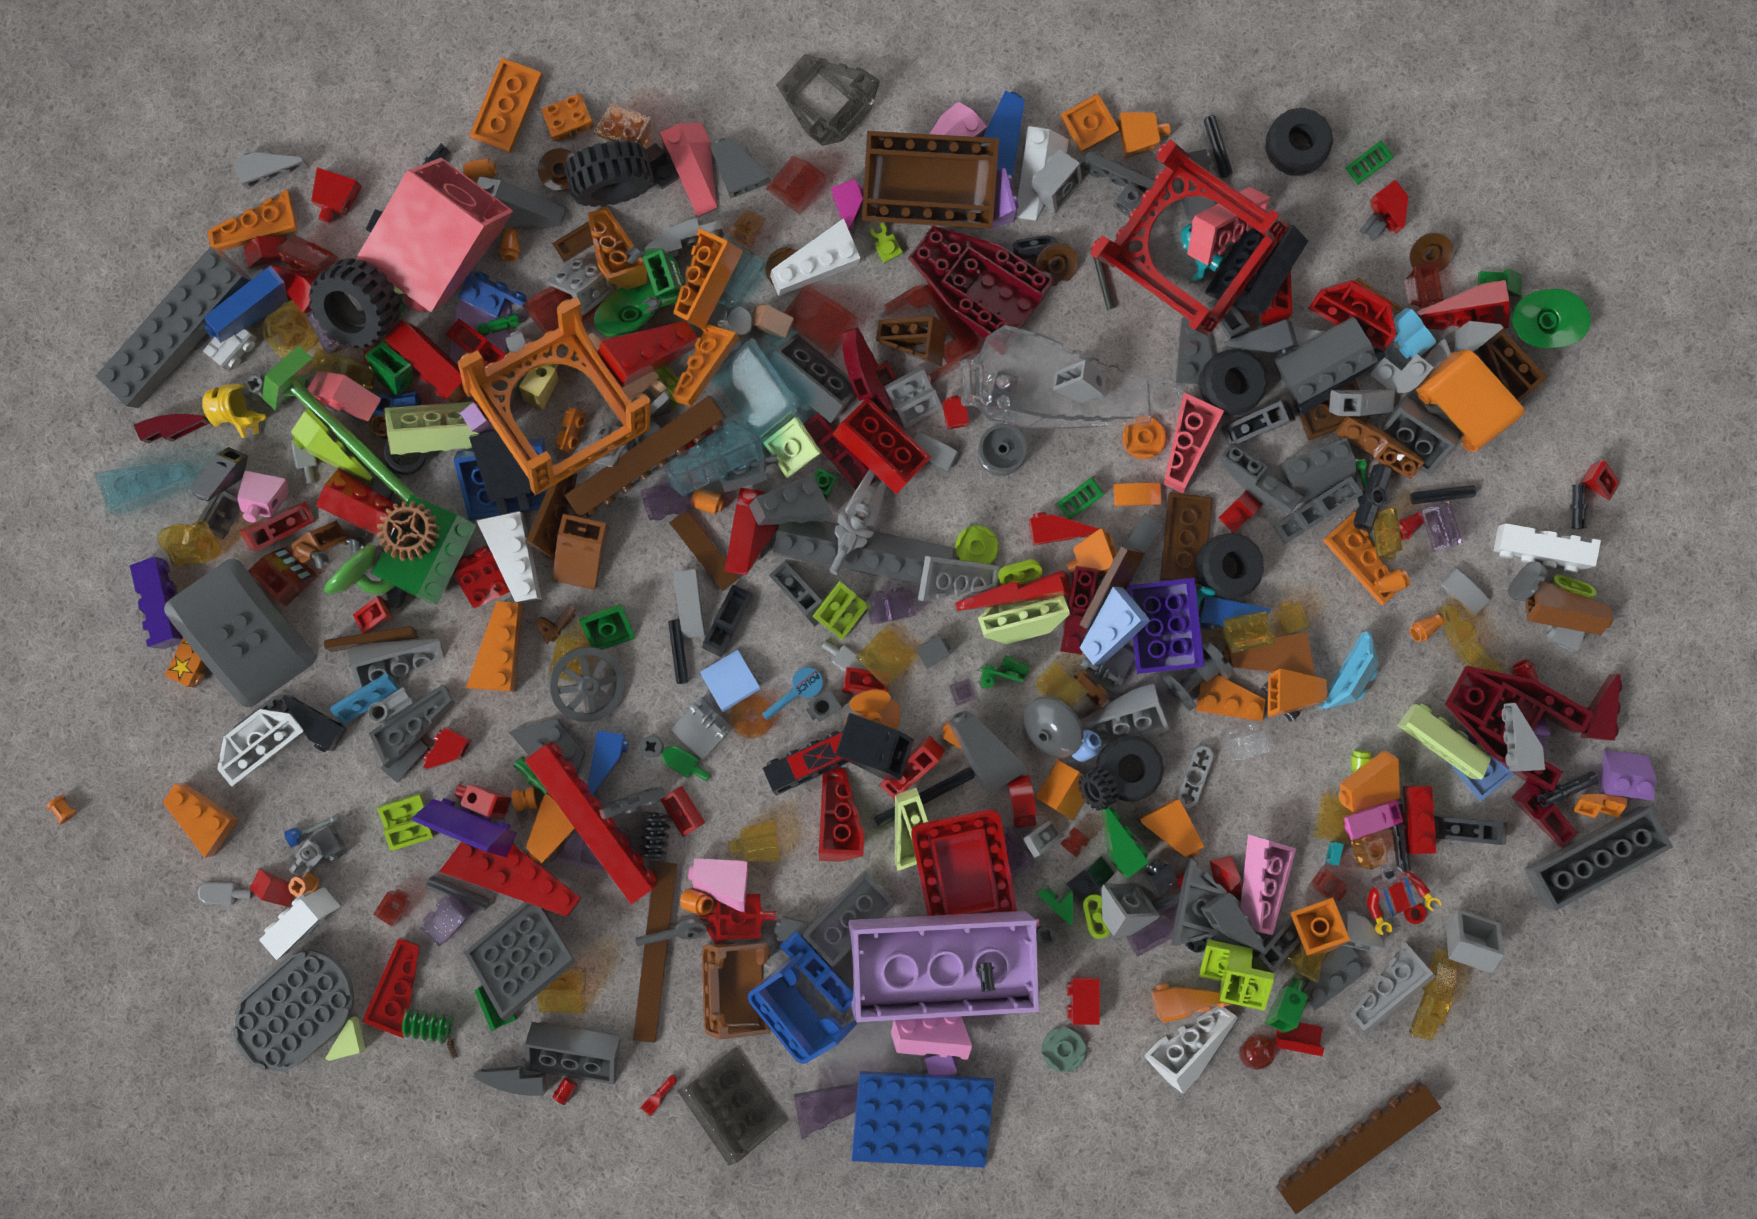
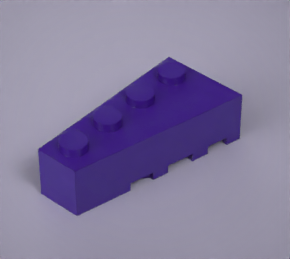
M154 556L130 565L135 591L141 595V598L138 600L139 610L145 614L146 618L145 621H142L143 629L145 631L148 630L150 636L149 639H146L147 647L167 649L180 644L183 636L164 611L165 604L177 593L174 582L170 581L168 576L170 567L167 561Z

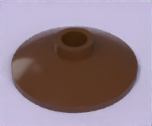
M556 148L542 156L538 164V175L541 182L547 188L554 191L570 189L566 172L563 175H558L557 171L559 169L565 170L566 162L571 156H574L573 152L563 148Z
M1441 233L1425 234L1413 244L1409 254L1410 264L1416 272L1423 275L1429 271L1435 274L1439 273L1450 263L1453 256V245L1449 238ZM1432 248L1431 253L1426 255L1427 250Z
M1054 243L1045 247L1039 253L1035 268L1053 279L1051 286H1057L1059 281L1068 282L1074 276L1078 266V258L1070 246L1063 243ZM1057 259V264L1051 265L1052 261Z

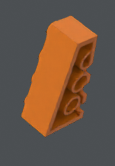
M698 228V242L696 246L693 245L691 251L693 259L690 267L686 268V282L684 286H681L673 314L704 330L743 250L723 238Z
M496 601L466 688L515 692L523 613L522 604Z

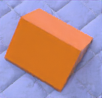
M1057 760L1035 798L1073 821L1086 798H1082L1083 792L1079 791L1081 786L1078 785L1079 777L1082 773Z
M1333 898L1290 912L1307 956L1330 952L1350 941Z

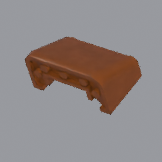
M768 943L705 944L703 946L704 1029L707 1035L722 1040L771 1034L768 1025L748 1000V993L762 982V965L767 963L771 955Z

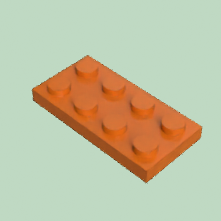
M501 57L470 132V138L511 153L542 79V73Z

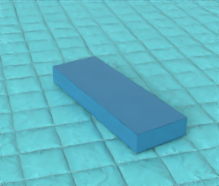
M385 673L331 706V712L345 725L368 711L369 706L373 703L382 701L398 691L400 687L388 673Z

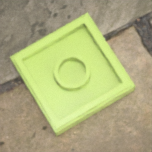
M798 417L792 419L763 442L771 455L777 454L779 461L777 464L786 478H790L822 454Z

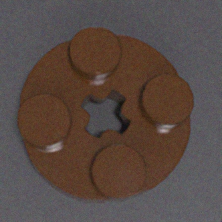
M1081 669L1079 672L1076 671L1071 677L1075 684L1079 683L1081 685L1082 692L1097 706L1100 705L1103 709L1109 703L1110 697L1107 695V691L1098 683L1094 685L1086 671Z

